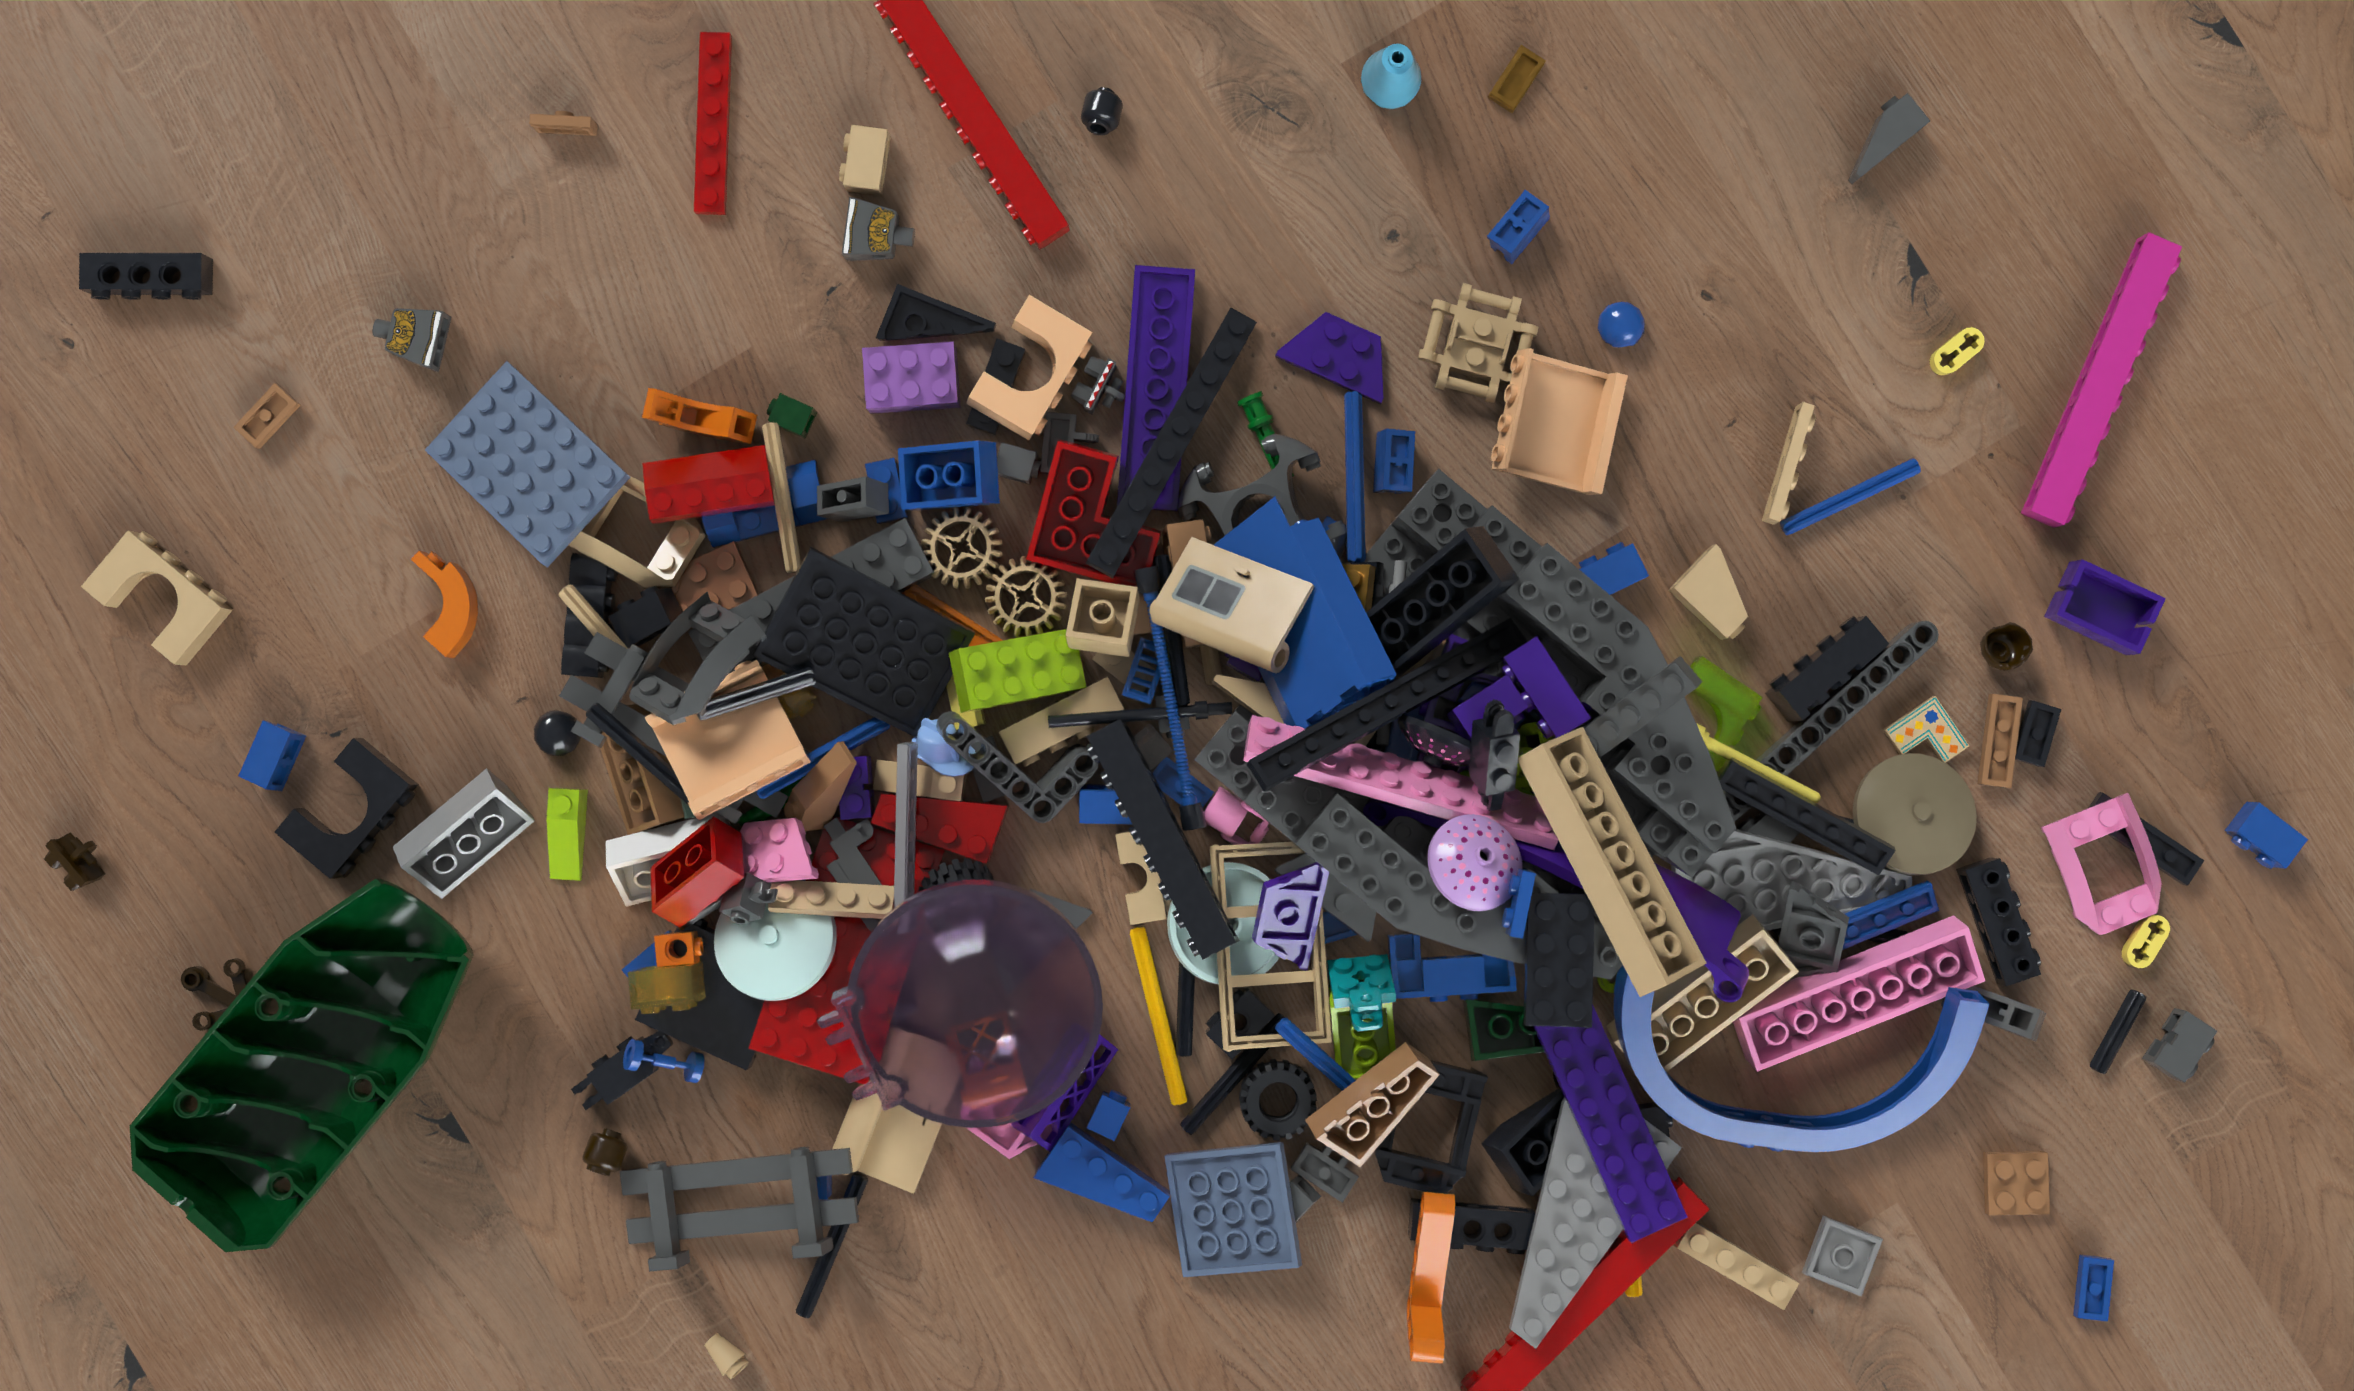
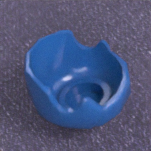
M1629 302L1612 303L1599 315L1598 331L1602 340L1610 344V346L1616 348L1634 346L1644 334L1645 319L1640 309Z

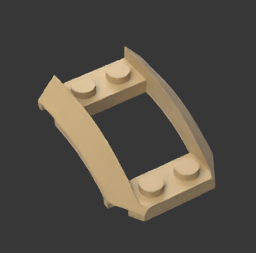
M630 476V479L568 546L617 571L644 589L653 586H661L662 588L675 587L706 536L696 518L676 520L647 568L613 547L594 538L623 491L647 502L644 483Z

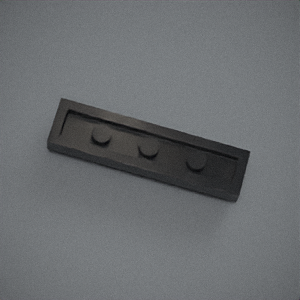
M2098 792L2088 808L2112 798L2103 792ZM2140 818L2151 844L2158 869L2180 884L2188 886L2205 860ZM2125 828L2108 834L2135 853Z

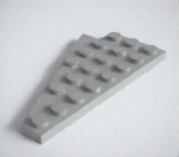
M1735 829L1716 853L1711 854L1692 878L1671 865V871L1696 883L1735 907L1741 914L1738 925L1753 914L1766 930L1782 928L1791 881L1802 885L1844 914L1912 887V876L1901 874L1888 868H1884L1880 875H1877L1846 857Z
M1565 1098L1561 1102L1509 1328L1535 1349L1623 1230ZM1645 1120L1667 1169L1682 1147Z

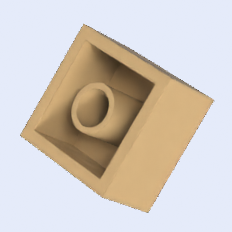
M1077 578L1065 635L1068 647L1070 649L1129 657L1140 603L1138 587Z

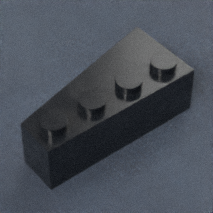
M1855 616L1847 619L1839 626L1842 631L1835 637L1831 635L1825 637L1816 645L1819 650L1810 657L1808 654L1803 655L1793 663L1795 669L1787 676L1782 673L1769 683L1772 688L1765 694L1787 721L1804 720L1811 714L1807 708L1812 709L1825 702L1830 697L1827 692L1830 688L1835 690L1844 685L1852 677L1850 671L1862 669L1889 645V642L1867 616L1858 617L1857 619Z

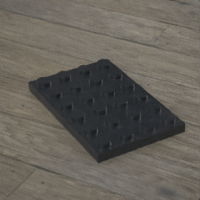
M810 547L765 630L767 639L763 642L759 641L753 657L787 674L809 667L813 670L816 678V683L811 686L917 738L921 721L924 718H929L953 675L949 652L968 647L975 635V631Z

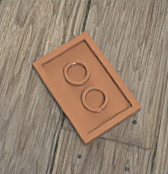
M734 541L691 560L675 587H671L682 611L687 609L706 592H708L711 601L728 610L759 595L739 548Z

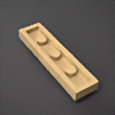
M1802 402L1795 406L1762 522L1773 525L1780 522L1781 519H1785L1788 514L1790 502L1787 501L1789 491L1794 490L1798 481L1799 473L1795 472L1798 461H1802L1806 454L1807 444L1804 443L1806 433L1811 432L1815 423L1816 415L1812 414L1815 405Z
M801 880L771 883V889L776 888L778 892L776 901L768 903L769 912L893 920L894 886Z

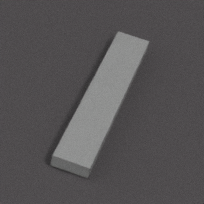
M917 742L897 744L893 930L904 931L914 925Z

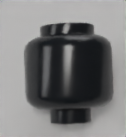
M1100 87L1097 90L1090 91L1084 99L1081 112L1082 123L1089 132L1096 135H1107L1109 132L1114 131L1120 122L1123 108L1122 100L1110 88Z

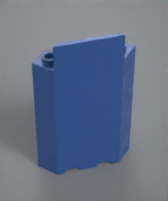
M1275 496L1214 544V546L1310 582L1315 586L1285 639L1290 653L1283 670L1275 674L1258 667L1284 724L1307 729L1395 680L1396 672L1319 518L1309 521L1300 520L1290 526Z

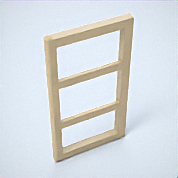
M1293 842L1222 846L1214 844L1209 846L1212 888L1228 919L1256 917L1258 905L1227 907L1224 858L1303 854L1305 852ZM1322 907L1311 953L1312 970L1231 976L1230 946L1217 952L1223 1050L1231 1052L1238 1049L1292 1046L1280 1034L1236 1037L1232 987L1313 982L1316 1031L1303 1033L1316 1044L1332 1043Z

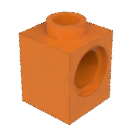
M697 930L654 936L657 967L696 963L700 961V956L704 953L702 937H698ZM677 940L683 941L687 946V952L683 957L678 956L674 952L673 946Z

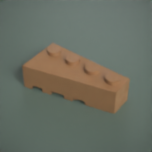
M1405 1042L1305 1119L1318 1141L1361 1167L1440 1074L1426 1055Z

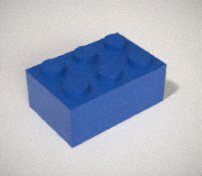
M978 440L898 448L902 510L921 511L1000 504L996 442Z

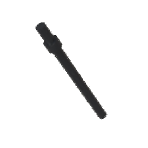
M1195 701V705L1176 707L1178 708L1177 712H1179L1180 718L1196 717V720L1208 719V716L1233 714L1232 702L1207 704V701ZM1166 707L1052 715L1048 716L1049 728L1108 724L1119 719L1124 722L1168 719L1169 716H1167Z

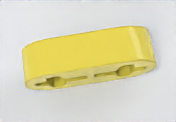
M1973 327L1958 332L1931 355V369L1938 375H1948L1956 371L1983 348L1985 341L1982 332ZM1972 336L1975 340L1972 342L1973 347L1969 346L1961 350L1959 346L1966 341L1965 337ZM1953 352L1955 357L1948 362L1950 367L1948 365L1942 367L1939 363L1942 360L1941 356L1945 357Z
M2153 914L2138 921L2121 951L2122 958L2127 965L2145 968L2153 962L2170 932V925L2164 917ZM2157 922L2156 927L2159 929V932L2157 934L2151 933L2148 924ZM2134 948H2141L2140 953L2144 955L2142 960L2135 959V955L2132 953Z

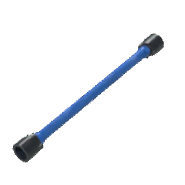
M1158 566L1134 570L1138 592L1143 594L1144 601L1148 604V612L1152 602L1158 597V591H1161ZM1150 620V623H1152L1150 625L1152 627L1151 631H1153L1152 635H1154L1153 639H1155L1153 642L1155 643V650H1157L1155 652L1157 654L1156 658H1158L1157 662H1159L1158 666H1160L1158 669L1160 670L1161 681H1163L1161 685H1163L1162 689H1164L1163 693H1165L1164 700L1166 701L1165 705H1167V716H1169L1168 720H1170L1169 724H1171L1169 726L1171 728L1170 732H1172L1171 736H1173L1171 738L1174 744L1173 747H1175L1174 751H1176L1174 754L1176 755L1175 759H1177L1176 763H1178L1177 767H1179L1177 770L1179 771L1178 774H1180L1179 778H1181L1179 781L1181 782L1180 786H1182L1181 790H1183L1182 794H1184L1182 795L1183 798H1181L1182 805L1179 807L1182 830L1200 829L1207 827L1202 803L1197 802L1196 795L1192 793L1194 790L1192 789L1193 785H1191L1192 781H1190L1192 779L1190 777L1191 774H1189L1190 770H1188L1189 766H1187L1189 763L1187 762L1188 758H1186L1187 754H1185L1184 739H1182L1184 737L1182 735L1183 731H1181L1182 727H1180L1181 723H1179L1181 720L1179 719V712H1177L1178 708H1176L1178 706L1176 704L1177 700H1175L1176 696H1174L1175 692H1173L1175 689L1173 688V681H1171L1173 678L1171 677L1172 673H1170L1171 669H1169L1170 665H1168L1170 662L1167 657L1168 651L1166 650L1167 646H1165L1166 642H1164L1165 638H1163L1165 635L1163 634V627Z

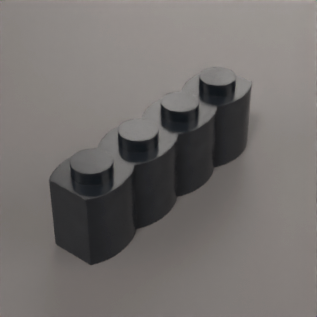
M572 553L569 585H573L613 630L612 624H608L609 612H613L615 608V594L611 593L612 581L616 582L618 572L584 554ZM568 606L564 627L561 675L603 678L604 672H608L609 667L585 654L594 636Z

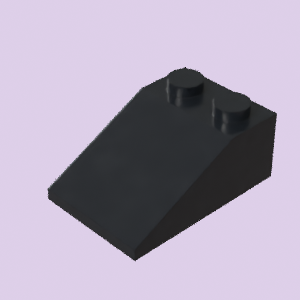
M1561 1088L1500 1124L1481 1143L1513 1190L1533 1196L1542 1187L1561 1102L1565 1098Z

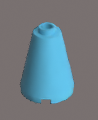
M1392 44L1371 55L1362 70L1361 83L1363 91L1367 97L1381 108L1395 109L1408 104L1416 96L1421 85V70L1409 48L1402 44Z

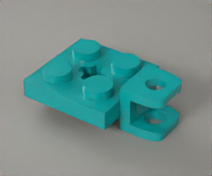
M1373 954L1363 957L1327 960L1334 1008L1350 1007L1352 1025L1357 1031L1381 1029L1383 1026L1382 1003L1396 1002V992L1388 955ZM1366 1018L1372 1019L1371 1022H1364L1362 1020Z

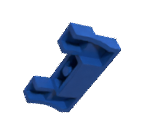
M1387 935L1389 964L1396 999L1429 997L1430 1002L1448 1001L1449 995H1460V1000L1478 999V994L1517 991L1513 961L1484 954L1421 958L1419 935Z

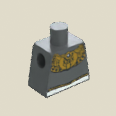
M849 197L842 255L847 261L894 259L896 245L913 247L915 228L900 227V217L895 210Z
M397 308L393 311L391 322L376 319L373 324L372 333L374 337L386 339L385 350L434 372H439L452 317L438 310Z

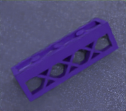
M1079 1023L1011 1126L1051 1152L1118 1049L1098 1032ZM1102 1045L1106 1050L1099 1060L1094 1061V1054L1099 1046ZM1086 1072V1080L1081 1086L1077 1087V1079L1081 1073ZM1069 1098L1068 1107L1065 1111L1060 1112L1061 1103L1064 1099ZM1052 1124L1051 1133L1046 1140L1040 1137L1041 1133L1047 1125Z

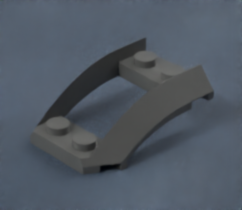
M706 592L685 609L653 645L636 675L629 695L630 700L672 725L686 722L685 717L696 713L703 716L707 713L705 708L710 698L724 678L749 654L748 649L758 640L763 642L767 639L766 634L751 615L746 619L711 601L708 592ZM692 627L719 643L700 665L684 693L656 677L653 673L668 650Z

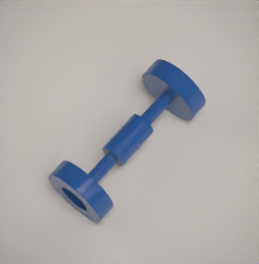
M631 1039L626 1046L623 1057V1067L625 1070L636 1071L641 1061L644 1060L651 1062L653 1066L674 1069L675 1067L684 1068V1080L686 1082L697 1083L702 1076L705 1062L703 1053L692 1051L688 1055L686 1062L676 1061V1057L657 1053H654L653 1056L643 1054L644 1044L640 1040Z

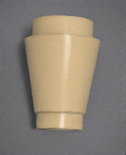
M719 1333L712 1336L704 1345L722 1376L726 1375L730 1380L736 1377L749 1363L745 1358L746 1354L724 1337H721Z

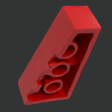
M885 793L880 795L871 820L872 824L892 831L896 830V794ZM917 797L916 839L987 864L992 856L1009 805Z

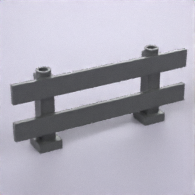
M596 632L585 654L615 670L603 692L571 675L559 696L586 712L593 704L599 703L647 746L666 756L654 730L647 723L646 716L621 703L648 653L633 644L629 649H626ZM658 666L653 673L656 677L682 692H685L689 685L687 682ZM586 718L584 724L576 721L571 730L574 734L602 748L607 739L606 736L602 735L603 731L589 718ZM777 791L762 799L759 798L756 792H753L716 811V813L737 824L743 815L738 809L743 800L777 818L788 796Z
M798 1147L791 1149L790 1154L667 1166L666 1161L649 1163L648 1168L620 1171L622 1195L648 1193L651 1217L630 1218L626 1220L628 1243L654 1242L656 1255L648 1259L649 1272L679 1269L690 1263L689 1250H680V1239L798 1229L799 1242L791 1246L793 1259L823 1256L833 1250L832 1237L824 1238L822 1226L859 1222L856 1197L819 1201L816 1177L853 1173L850 1148L810 1151L809 1147ZM789 1179L792 1181L794 1203L676 1214L673 1191Z

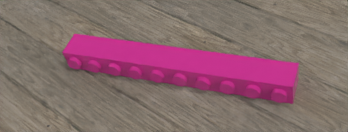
M2150 232L2137 238L2021 514L2053 528L2063 526L2072 519L2076 509L2073 506L2077 495H2081L2087 484L2086 473L2095 464L2099 456L2097 447L2100 440H2103L2110 430L2111 424L2108 421L2112 412L2114 413L2122 402L2123 397L2120 395L2122 388L2133 376V362L2142 353L2146 345V340H2143L2147 329L2149 330L2157 319L2158 313L2155 312L2157 305L2163 301L2168 293V279L2180 265L2181 257L2178 256L2182 246Z

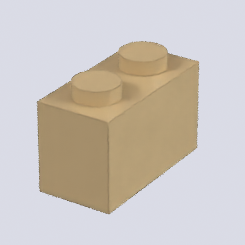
M851 125L850 134H845L843 149L844 152H847L846 164L841 163L839 180L843 182L846 191L883 196L891 140L887 129Z

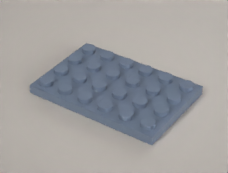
M508 361L501 366L425 449L442 468L547 568L630 479V476Z

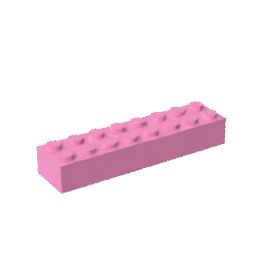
M1953 915L1842 959L1839 962L1837 972L1813 973L1809 976H1801L1787 981L1733 1021L1745 1059L1758 1072L1946 997L1948 987L1967 989L1984 982L1985 978L1969 927Z

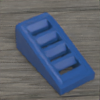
M1140 638L1122 696L1151 705L1161 675L1158 669L1160 666H1158L1157 658L1142 654L1144 648L1156 652L1155 643ZM1143 660L1156 664V670L1138 665L1139 661ZM1136 671L1153 676L1152 682L1134 677ZM1132 683L1150 688L1148 694L1132 689Z

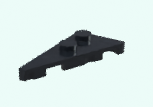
M897 284L876 339L879 341L988 333L994 332L996 323Z

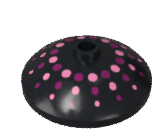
M1406 715L1399 717L1398 725L1409 744L1425 755L1423 758L1424 762L1441 768L1443 763L1454 766L1469 765L1471 741L1428 722Z

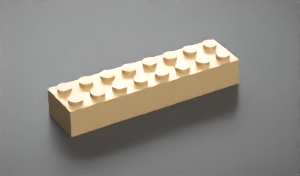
M1581 727L1543 743L1520 756L1518 763L1639 997L1665 987L1707 964L1584 728Z

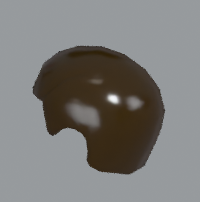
M2012 622L1991 628L1985 633L1980 642L1981 654L1988 665L2002 671L2015 669L2028 660L2033 651L2032 638L2026 629Z

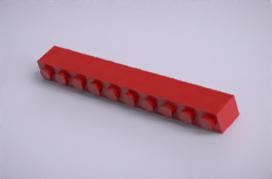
M877 0L874 2L873 5L881 18L888 17L893 24L890 31L898 44L903 42L909 49L906 56L915 69L921 67L926 75L922 80L930 93L934 94L937 92L943 101L939 103V106L946 118L949 120L953 117L959 127L955 131L963 144L970 143L975 150L971 155L981 170L986 167L992 176L988 179V182L997 195L1003 193L1008 203L1004 206L1012 219H1020L1025 227L1021 232L1031 246L1035 243L1038 249L1041 250L1069 232V224L923 0Z
M1680 1177L1676 1180L1671 1179L1688 1218L1632 1243L1628 1241L1624 1230H1622L1536 1349L1511 1331L1505 1338L1506 1343L1498 1351L1493 1349L1483 1360L1484 1364L1476 1372L1472 1370L1462 1379L1460 1390L1522 1391L1710 1210L1709 1207Z

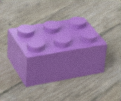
M954 342L862 348L866 409L870 414L961 408L957 348Z

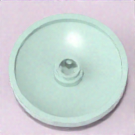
M1224 862L1227 907L1259 905L1263 882L1271 879L1251 866L1241 863ZM1211 865L1202 869L1212 887ZM1171 901L1167 917V930L1169 941L1176 957L1196 977L1219 985L1217 953L1202 960L1200 955L1196 957L1193 955L1187 943V939L1191 937L1186 927L1180 929L1172 914L1176 908ZM1256 917L1229 919L1240 940L1230 946L1231 976L1264 974L1280 958L1272 950H1266L1254 943L1252 933Z
M766 903L762 919L751 921L745 925L734 923L730 920L729 916L721 913L714 935L716 960L725 978L741 992L766 1001L790 999L810 989L828 969L836 947V924L834 916L769 912L768 903Z

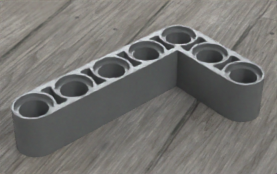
M945 712L937 720V731L945 742L1038 823H1046L1052 820L1093 776L1098 768L1097 761H1093L1086 746L1075 744L1069 747L1040 780L1035 783L956 712ZM954 722L959 723L957 732L946 734L948 725ZM975 742H981V748L977 753H968L970 745ZM1087 755L1085 764L1079 767L1075 766L1076 760L1080 756ZM1003 762V767L999 772L990 773L994 763ZM1060 778L1067 779L1066 784L1062 788L1055 789L1057 780ZM1019 781L1025 782L1021 791L1012 792L1015 783ZM1041 800L1046 801V805L1042 810L1034 811V806L1037 802Z

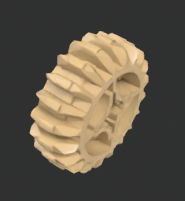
M957 507L953 508V518H950L949 514L943 511L941 514L945 521L940 523L938 519L933 518L932 523L937 526V529L935 531L930 528L925 529V532L932 536L931 540H921L922 545L930 546V550H924V554L932 558V560H929L930 565L937 567L931 576L936 579L943 573L944 576L941 584L945 586L952 578L954 589L959 588L960 580H964L965 588L970 589V579L973 578L978 586L982 585L983 583L979 575L983 573L990 579L992 574L987 570L989 565L994 569L999 567V564L992 561V558L1003 557L1001 551L994 550V547L1003 545V541L1001 539H992V537L999 534V529L993 528L988 531L993 521L987 518L981 523L983 513L980 511L975 514L974 518H971L972 512L968 507L964 510V516H960V511ZM959 524L969 525L958 537L944 534L952 526ZM977 529L983 533L986 539V555L973 547L974 534ZM967 540L969 544L966 546L970 548L969 550L972 553L976 554L972 555L962 552L960 556H957L955 553L958 550L954 549L955 547L949 541L962 545ZM939 542L951 550L947 568L942 565L938 556ZM967 559L981 563L972 571L965 573L955 572L957 567H960L962 562Z
M1021 556V566H1017L1014 559H1010L1009 564L1012 569L1009 571L1003 565H1000L998 568L1004 575L999 578L996 574H992L990 578L997 582L996 587L992 585L986 586V590L994 592V596L986 597L985 602L995 603L994 607L987 610L988 614L999 613V616L993 621L994 624L999 625L1005 620L1006 624L1003 627V632L1008 633L1011 627L1014 626V636L1017 638L1021 634V629H1025L1026 636L1032 635L1031 629L1036 628L1037 634L1043 633L1041 628L1043 624H1046L1047 628L1052 630L1054 626L1049 619L1051 617L1058 621L1062 619L1055 612L1056 608L1066 609V604L1058 602V598H1066L1067 592L1057 591V588L1063 587L1065 583L1063 580L1053 581L1059 572L1055 569L1047 574L1049 566L1042 565L1041 568H1037L1038 563L1031 562V566H1029L1025 556ZM1021 573L1035 574L1033 579H1030L1024 586H1017L1009 581L1012 577ZM1043 579L1048 583L1051 590L1050 606L1039 600L1037 596V591ZM1003 589L1007 590L1015 598V604L1009 616L1002 606L1001 597ZM1013 589L1023 593L1032 590L1033 594L1031 596L1040 605L1037 606L1029 602L1021 605L1019 601L1022 599L1018 597V593L1013 591ZM1033 608L1044 614L1035 621H1017L1020 615L1022 616L1027 609Z

